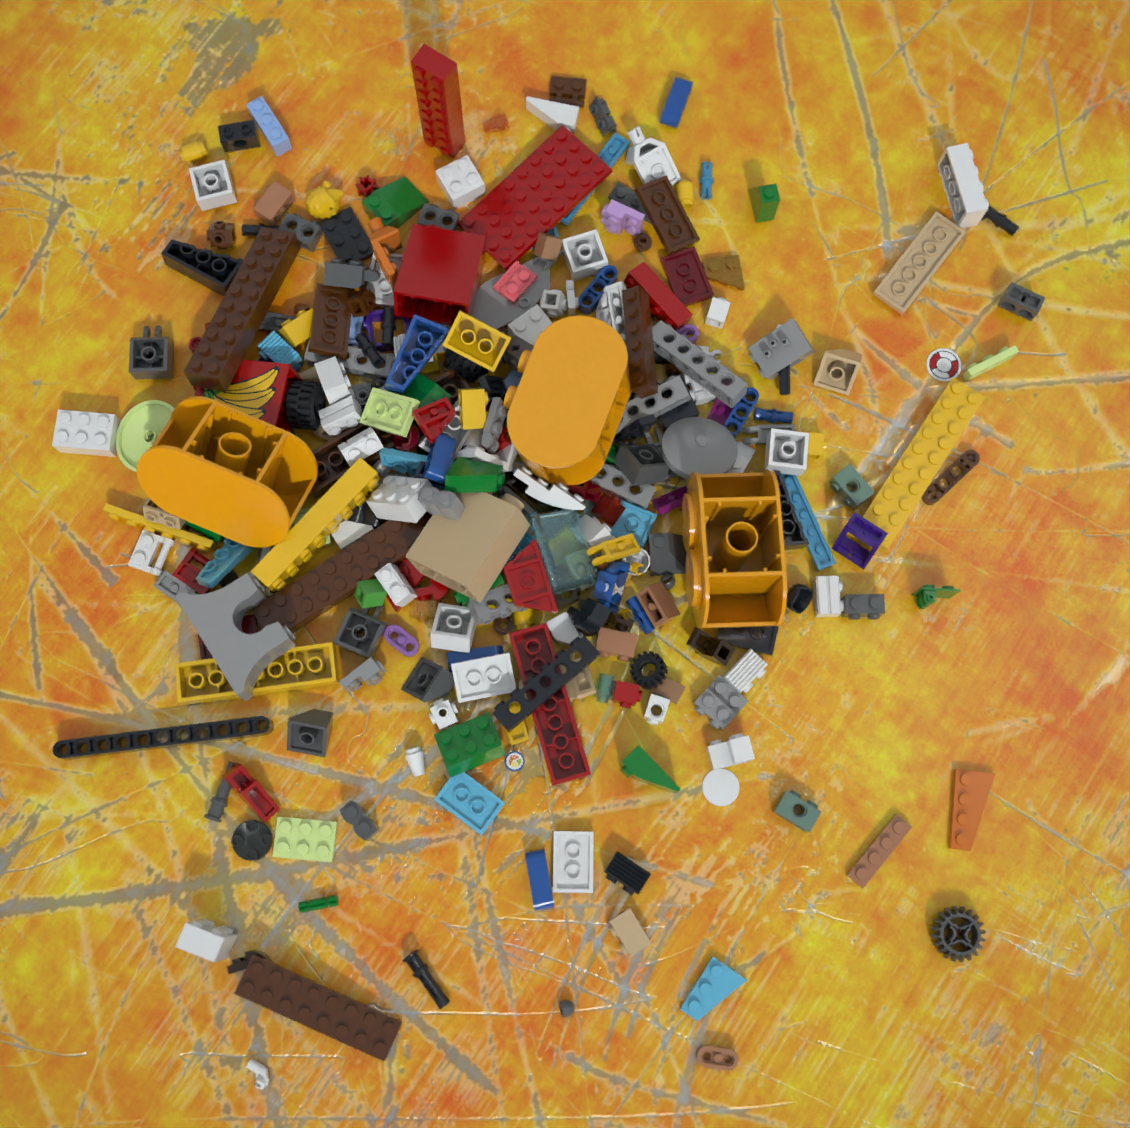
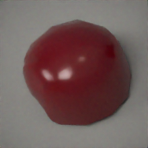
M412 423L406 438L395 435L393 442L395 448L404 451L412 450L419 443L420 429L415 423Z

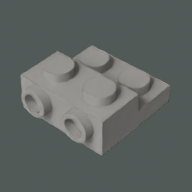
M370 657L340 680L339 683L348 692H355L362 687L363 681L368 686L379 684L387 670L378 659L374 661Z
M719 675L693 705L696 706L694 709L701 716L705 715L710 719L709 724L716 730L718 728L723 730L748 703V700Z

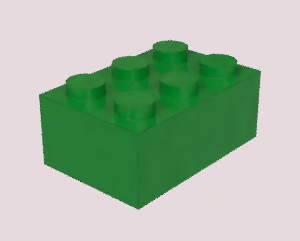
M489 712L434 734L450 777L506 755Z

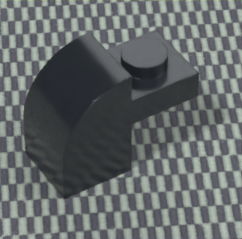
M588 597L581 610L570 606L567 613L573 616L571 619L574 621L573 625L587 633H593L604 625L612 610Z

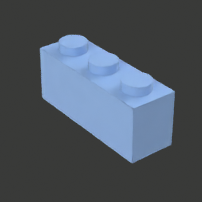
M262 96L246 104L250 116L276 157L293 149L289 137Z

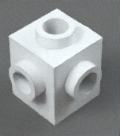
M544 290L540 300V308L548 317L557 318V316H564V311L568 308V300L560 290Z
M442 698L432 703L433 707L430 708L431 713H429V717L433 724L437 723L440 730L459 722L455 715L458 713L454 702L450 703L449 700L444 701ZM442 710L447 711V714L444 717L440 715V712Z

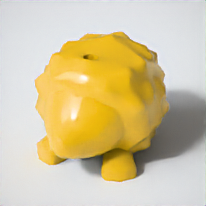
M323 181L322 186L309 190L308 195H306V209L316 219L330 218L338 213V206L344 193L342 190L330 188L331 183L329 181Z

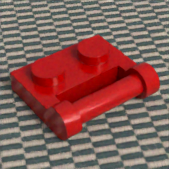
M191 548L172 575L200 594H206L211 588L198 584L196 577L201 570L190 563L192 560H196L205 566L210 560L199 554V551L195 548Z

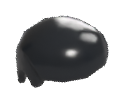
M803 584L793 585L787 591L786 607L798 614L802 613L811 602L813 590Z

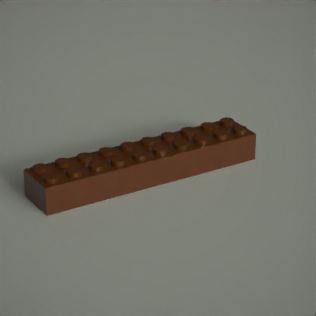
M261 227L184 370L192 386L226 393L301 248L295 232Z
M450 370L432 380L452 396V405L458 400V389L470 388L466 380L461 378V375L454 374V370ZM413 419L412 423H415L417 427L420 429L417 422ZM359 423L357 426L352 427L312 451L318 465L317 480L310 491L315 500L323 496L350 468L337 446L343 442L346 443L348 439L369 428L368 426ZM372 428L384 448L400 450L395 448L393 444L395 434ZM420 429V438H421V437L424 435V433H423L422 430ZM380 450L363 460L371 467L380 460Z
M424 515L417 523L388 520L263 600L256 608L251 609L262 628L280 622L282 626L287 625L293 633L355 594L358 581L377 579L374 574L390 562L398 565L407 559L405 557L428 521Z

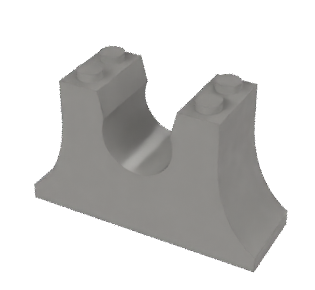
M248 573L214 592L206 594L180 592L175 596L236 695L245 701L253 697L254 686L264 669L279 656L296 646L293 641L296 639L295 635L287 625L282 626L280 622L267 625L255 634L243 633L241 623L244 615L249 610L256 608L266 598L262 593L265 589L255 576L251 577Z

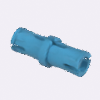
M707 161L701 163L702 169L699 180L701 184L700 198L703 200L705 196L706 200L712 198V184L714 182L712 177L713 163L708 162L707 166Z

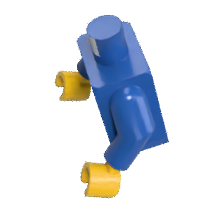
M620 561L611 562L606 569L599 571L593 598L611 609V612L620 614L623 620L627 621L628 618L625 617V613H632V611L626 608H619L628 571L630 570L637 575H641L642 572L637 569L640 566L644 567V565L633 561L631 564Z

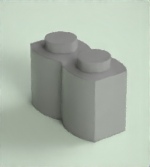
M430 486L423 487L417 498L428 513L443 515L450 520L460 519L465 508L454 493L439 491Z

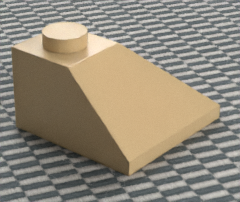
M847 349L825 350L813 385L849 396L861 365L862 354Z

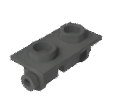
M596 96L589 109L602 137H604L608 131L614 133L617 130V125L612 116H606L611 113L606 101Z

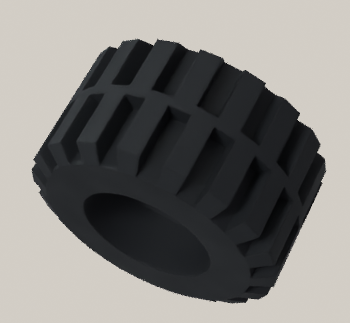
M447 348L445 353L446 363L449 364L450 370L455 371L454 374H459L464 379L467 377L469 380L474 378L478 380L479 377L488 373V369Z
M294 381L288 390L286 398V416L289 425L297 429H319L321 419L318 411L326 408V397L322 384L318 382Z

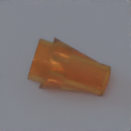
M498 113L482 123L485 134L505 131L509 127V123L505 113Z

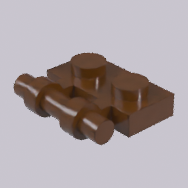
M551 76L550 96H556V98L549 97V101L584 108L585 100H578V98L585 99L587 79Z

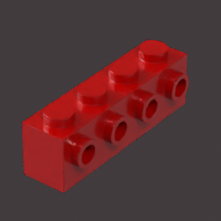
M642 262L628 272L624 283L628 289L639 285L649 295L650 312L654 317L665 324L671 325L675 331L688 324L693 314L645 262Z

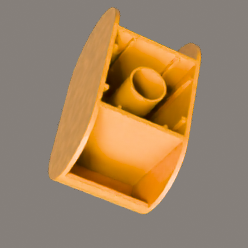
M570 316L549 325L536 339L533 350L525 349L522 352L518 363V372L523 373L518 387L511 385L508 388L503 404L504 408L509 409L507 429L510 439L524 464L533 472V475L544 479L549 484L561 482L564 485H579L591 480L600 472L632 393L630 390L627 348L619 333L599 319L589 316Z
M201 396L186 398L176 405L170 420L150 449L143 453L137 464V478L143 491L161 509L246 546L258 548L274 546L285 538L318 476V465L315 456L307 444L299 437L216 400Z
M771 469L755 473L699 474L698 472H691L687 494H684L682 502V535L684 547L687 551L685 563L687 600L689 606L693 607L697 627L700 629L781 625L787 602V573L780 491L775 472Z

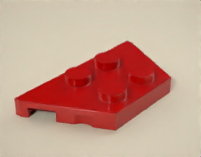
M536 539L532 540L523 551L519 552L512 561L503 567L514 606L557 613L558 609Z

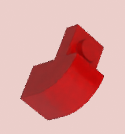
M429 578L431 586L414 590L418 595L414 599L415 601L419 600L420 603L427 602L433 597L435 604L442 602L450 592L449 587Z

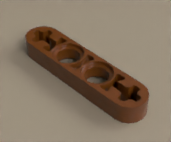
M967 450L928 486L922 495V501L927 505L937 503L978 464L980 460L979 454L975 450ZM972 456V461L965 466L963 463L968 457ZM953 467H959L962 474L960 476L954 475ZM941 479H946L949 483V487L942 488L939 484V481ZM936 489L938 492L933 498L929 499V494Z

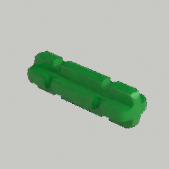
M337 895L328 896V898L322 897L309 900V902H299L298 907L300 913L309 910L328 908V906H338L339 901Z

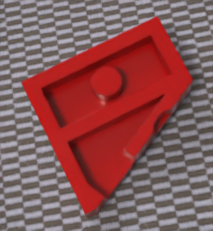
M447 397L412 411L413 418L430 444L437 439L456 415V411Z

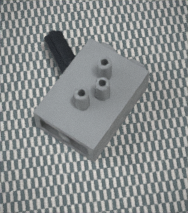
M793 318L748 347L751 351L749 356L754 363L757 362L760 366L758 371L763 378L773 380L779 376L780 395L790 394V368L815 352L797 321Z

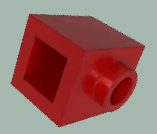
M616 681L612 702L620 703V707L631 709V706H635L636 702L641 700L642 691L639 690L640 685Z

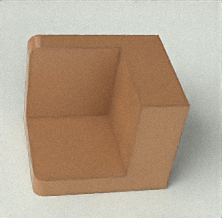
M539 232L533 253L540 258L557 261L563 240L555 235Z

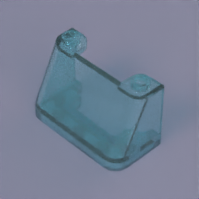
M571 509L529 516L528 522L530 527L528 530L529 533L534 532L532 537L536 539L553 595L593 584L595 577H598L596 567L592 566L586 552L587 549L578 524L580 518L577 511L574 512Z

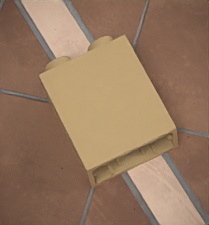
M494 492L454 493L465 507L460 519L450 520L443 515H432L405 557L419 573L481 603L530 527L529 522L521 512L524 504L510 494L505 493L502 499L492 496Z

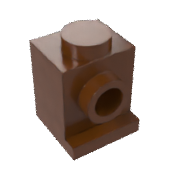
M370 289L360 290L346 300L353 317L367 316L377 306L375 303L376 296Z

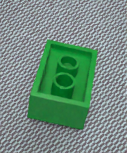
M405 176L375 190L362 201L364 212L371 219L380 217L385 227L391 226L397 229L421 210L424 203H429Z
M420 373L403 394V396L420 401L418 408L447 397L451 405L453 403L452 396Z
M639 745L619 764L622 767L620 771L627 778L631 776L635 780L674 794L681 790Z

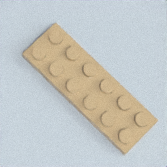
M936 211L875 289L873 295L903 315L966 231Z

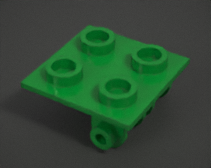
M927 584L915 591L912 596H916L917 607L925 609L934 603L936 598L950 599L959 593L961 589H954V586L935 588V585Z

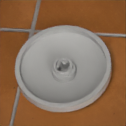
M688 417L674 422L666 429L661 443V454L667 466L673 472L686 479H689L691 472H698L699 474L729 473L735 464L738 453L737 443L729 430L718 422L702 417Z

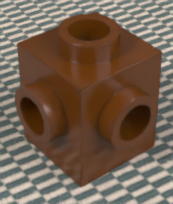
M216 221L211 224L209 230H207V240L210 241L211 247H217L220 250L234 247L236 243L234 223Z

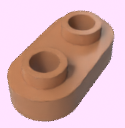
M704 1045L697 1051V1060L703 1067L729 1071L738 1065V1055L730 1048ZM705 1052L710 1053L709 1059L703 1058ZM725 1055H730L731 1060L729 1062H724Z

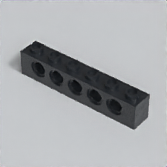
M585 635L581 639L579 636L570 643L571 647L567 651L562 649L555 655L556 660L554 662L544 664L539 669L541 673L536 677L534 675L530 676L524 682L526 685L522 689L516 688L510 693L509 696L511 698L506 702L502 700L494 707L496 711L493 712V715L508 733L599 657L600 653ZM577 652L581 655V660L574 662L570 659V655ZM563 665L566 668V672L562 675L555 672L556 666ZM548 678L551 681V685L544 688L540 685V680ZM527 691H534L536 697L534 700L529 701L524 697ZM514 703L519 704L521 710L516 714L511 713L509 707Z

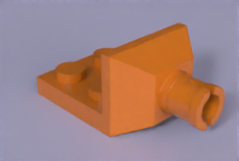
M376 217L368 222V226L372 231L370 242L375 259L390 287L394 290L398 270L395 263L391 262L389 254L403 248L397 228L385 227L381 218Z

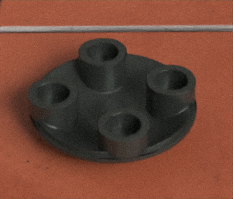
M245 821L235 829L231 844L235 853L242 859L249 861L258 860L269 852L272 846V833L268 826L261 821Z

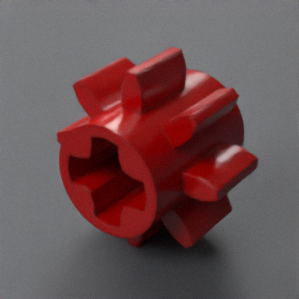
M369 175L363 178L360 177V182L356 184L359 197L363 195L367 198L375 190L379 189L378 185H376V179L372 180L369 178Z

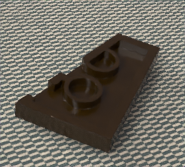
M581 598L578 604L579 609L583 607L586 600ZM611 612L604 624L608 625V623L615 625V629L618 631L630 632L635 620L628 618L625 621L620 614Z

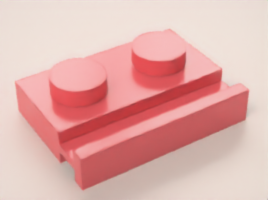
M516 260L493 286V290L499 292L501 296L514 305L537 280V275L524 265L519 264Z

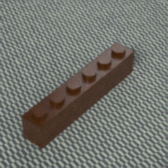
M637 285L623 290L622 299L630 390L642 399L657 394L658 386L649 295Z

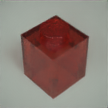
M603 493L591 512L613 527L626 508L620 504L622 500L612 494L610 497Z

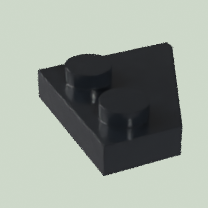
M654 414L638 418L621 430L622 434L614 437L612 445L632 439L637 441L643 438V434L651 430V426L657 421Z

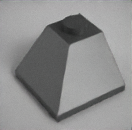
M673 533L649 534L647 544L650 556V576L685 574L687 551L684 547L683 535Z
M421 657L401 690L422 702H427L448 695L455 682L451 672Z
M312 709L289 717L287 750L326 757L333 725V712Z

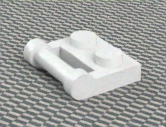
M142 530L128 566L160 577L163 572L161 569L175 541ZM160 543H162L163 547L154 568L150 567Z

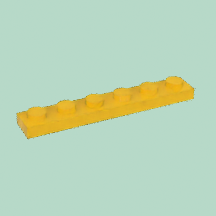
M107 503L103 508V511L108 514L110 519L119 521V519L125 520V523L132 527L140 525L144 527L143 530L153 534L155 531L160 532L162 537L169 539L177 538L179 543L190 546V544L197 545V549L208 552V550L215 552L217 547L213 540L184 530L150 522L144 519V516Z

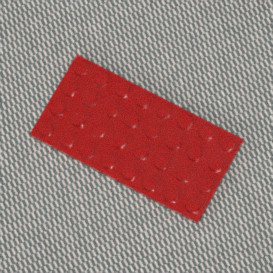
M561 125L458 222V226L463 231L469 230L478 235L486 236V253L507 271L516 260L518 261L536 244L539 232L548 233L612 173V168L566 127Z

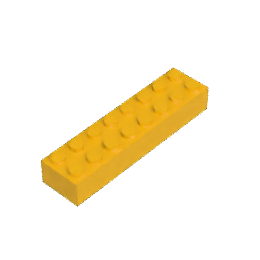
M360 457L295 524L285 538L276 544L250 572L273 593L276 590H281L286 584V579L289 576L293 577L299 571L298 567L303 562L306 563L312 558V552L316 548L320 549L326 543L328 535L330 533L333 535L340 528L339 524L352 516V510L356 506L360 507L366 501V496L370 491L373 492L380 486L378 473Z
M333 642L293 647L264 669L256 681L253 696L340 684L336 645ZM214 658L175 663L178 703L188 705L240 698L236 695Z

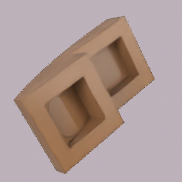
M650 670L647 677L653 675L655 671ZM666 677L665 680H661L663 682L661 685L659 683L656 684L657 688L651 686V689L644 688L657 696L669 699L670 702L677 704L685 686Z

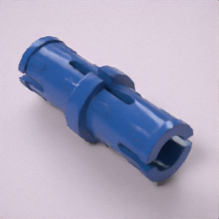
M755 408L754 420L792 424L793 412L778 411L775 408H772V410Z
M633 596L628 599L626 604L632 611L634 620L638 621L645 635L655 630L656 628H654L637 597Z

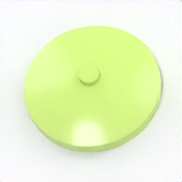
M148 400L134 406L123 417L116 433V450L120 460L127 468L137 473L139 459L157 439L170 420L175 407L164 401Z

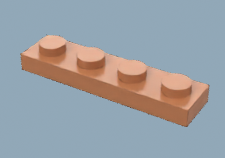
M894 814L846 876L860 888H864L912 826L898 814Z

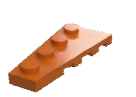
M954 769L949 834L950 849L971 851L995 777L994 773Z

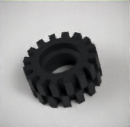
M644 651L643 655L637 654L638 658H633L634 664H630L632 678L642 688L651 689V686L657 688L656 684L659 683L661 685L663 683L661 680L666 679L665 674H667L668 670L666 669L665 662L657 653L654 654L652 651H649V653ZM646 664H654V674L649 677L643 676L642 668Z

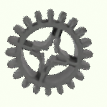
M952 906L951 910L944 908L945 914L938 912L940 920L934 918L933 921L937 925L930 926V929L935 930V934H930V937L936 938L932 944L933 946H939L937 952H944L943 957L946 959L950 957L951 961L954 962L957 958L959 962H964L965 958L972 960L971 954L978 956L976 948L982 950L983 947L979 943L986 941L985 938H981V934H985L986 931L980 930V927L984 924L983 922H977L979 916H972L973 911L970 909L966 911L965 907L960 906L959 910L957 906ZM954 917H961L966 922L957 926L950 920ZM946 927L948 935L944 939V928ZM956 930H959V931H960V932H959L960 938L955 937V936L957 935ZM970 930H972L971 941L968 938V932ZM957 942H959L966 948L960 951H954L949 946L951 944L955 945Z

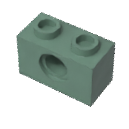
M851 464L830 480L833 491L839 493L843 498L844 504L848 508L851 507L853 511L875 493ZM846 485H852L855 491H849Z
M790 790V792L784 791L772 812L802 831L809 833L821 814V811L817 809L818 805L809 800L807 802L800 799L801 795L793 790ZM796 804L802 808V813L799 816L793 812V807Z

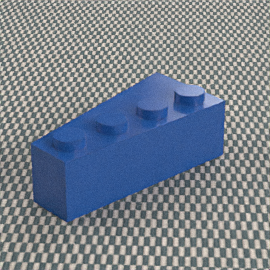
M414 314L384 389L403 395L444 342L450 329Z

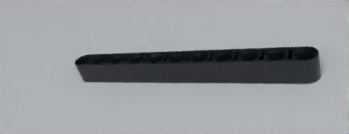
M255 716L61 740L54 744L53 754L57 758L71 760L264 736L272 732L274 725L265 716ZM266 721L267 728L263 731H260V722ZM246 723L248 726L246 732L240 733V725ZM226 725L228 731L225 735L221 736L220 728ZM203 728H207V736L201 738L200 731ZM186 730L188 737L182 741L180 734ZM167 733L168 739L162 743L160 740L161 735ZM147 735L148 742L142 745L141 738ZM127 738L128 744L122 748L121 741ZM107 740L108 747L102 750L101 744ZM87 743L88 749L83 753L81 750L82 745ZM67 745L68 752L63 755L62 748Z

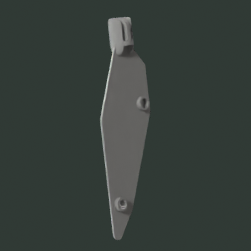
M561 250L559 252L558 259L563 255V251ZM536 256V258L522 264L537 275V280L514 305L501 296L499 292L493 290V286L505 273L484 282L478 289L472 316L495 329L511 323L534 307L541 300L544 290L550 289V268L556 261ZM446 325L445 327L451 329L452 326ZM442 343L435 353L445 352L447 348Z

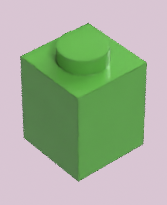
M378 579L358 581L354 596L361 608L364 609L382 606L387 592Z

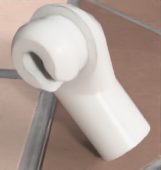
M251 1058L246 1068L255 1073V1087L257 1089H264L269 1083L268 1069Z

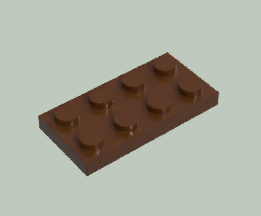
M667 175L641 185L634 190L668 255L700 240Z
M316 284L308 352L346 359L351 323V311L346 300L354 294L353 290Z

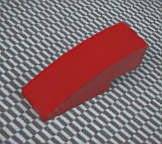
M236 762L222 775L229 786L263 822L266 823L280 810L278 805L259 782L253 779L242 764Z

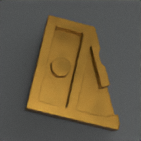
M739 255L703 259L702 265L709 281H716L725 286L731 285L738 287V290H744L745 286Z

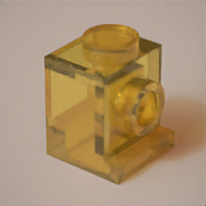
M413 601V606L409 607V617L417 619V622H429V619H432L434 623L438 607L437 601Z

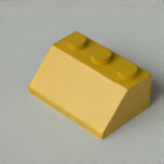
M460 310L443 346L494 372L511 337Z

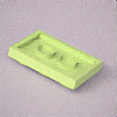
M373 387L359 423L406 438L414 419L412 411L418 409L420 401Z
M277 816L272 857L333 862L338 822Z

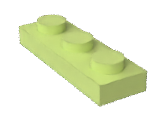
M1016 345L1010 348L1006 346L999 350L997 355L992 356L990 354L983 358L981 363L977 364L975 362L966 367L967 371L962 376L967 382L1012 359L1019 350Z

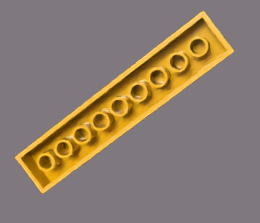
M954 377L946 385L862 515L863 518L888 533L877 549L882 554L889 549L985 399L983 395Z

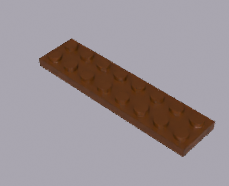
M256 954L252 955L234 994L384 1062L402 1024L401 1020Z

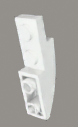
M518 466L515 469L513 475L528 485L525 488V493L533 498L563 509L584 510L586 507L583 502L584 498L577 493L573 495L568 492L569 488L563 483L559 482L557 484L553 482L549 488L548 482L540 477L537 479L532 476L533 472L527 467L523 466L521 468Z

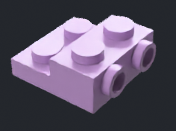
M613 199L609 205L606 204L604 206L601 223L604 224V228L608 232L620 235L624 229L630 235L642 233L645 214Z

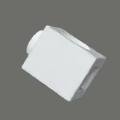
M713 297L705 324L723 329L731 302L721 297Z
M651 694L643 718L647 719L646 722L655 726L658 723L662 724L670 700ZM652 706H658L661 709L659 716L651 713Z

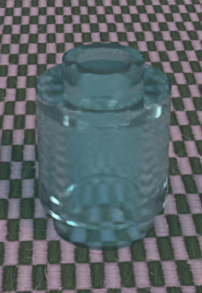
M608 674L599 675L595 685L597 693L593 695V697L597 698V702L608 703V700H613L616 684L614 681L615 676Z

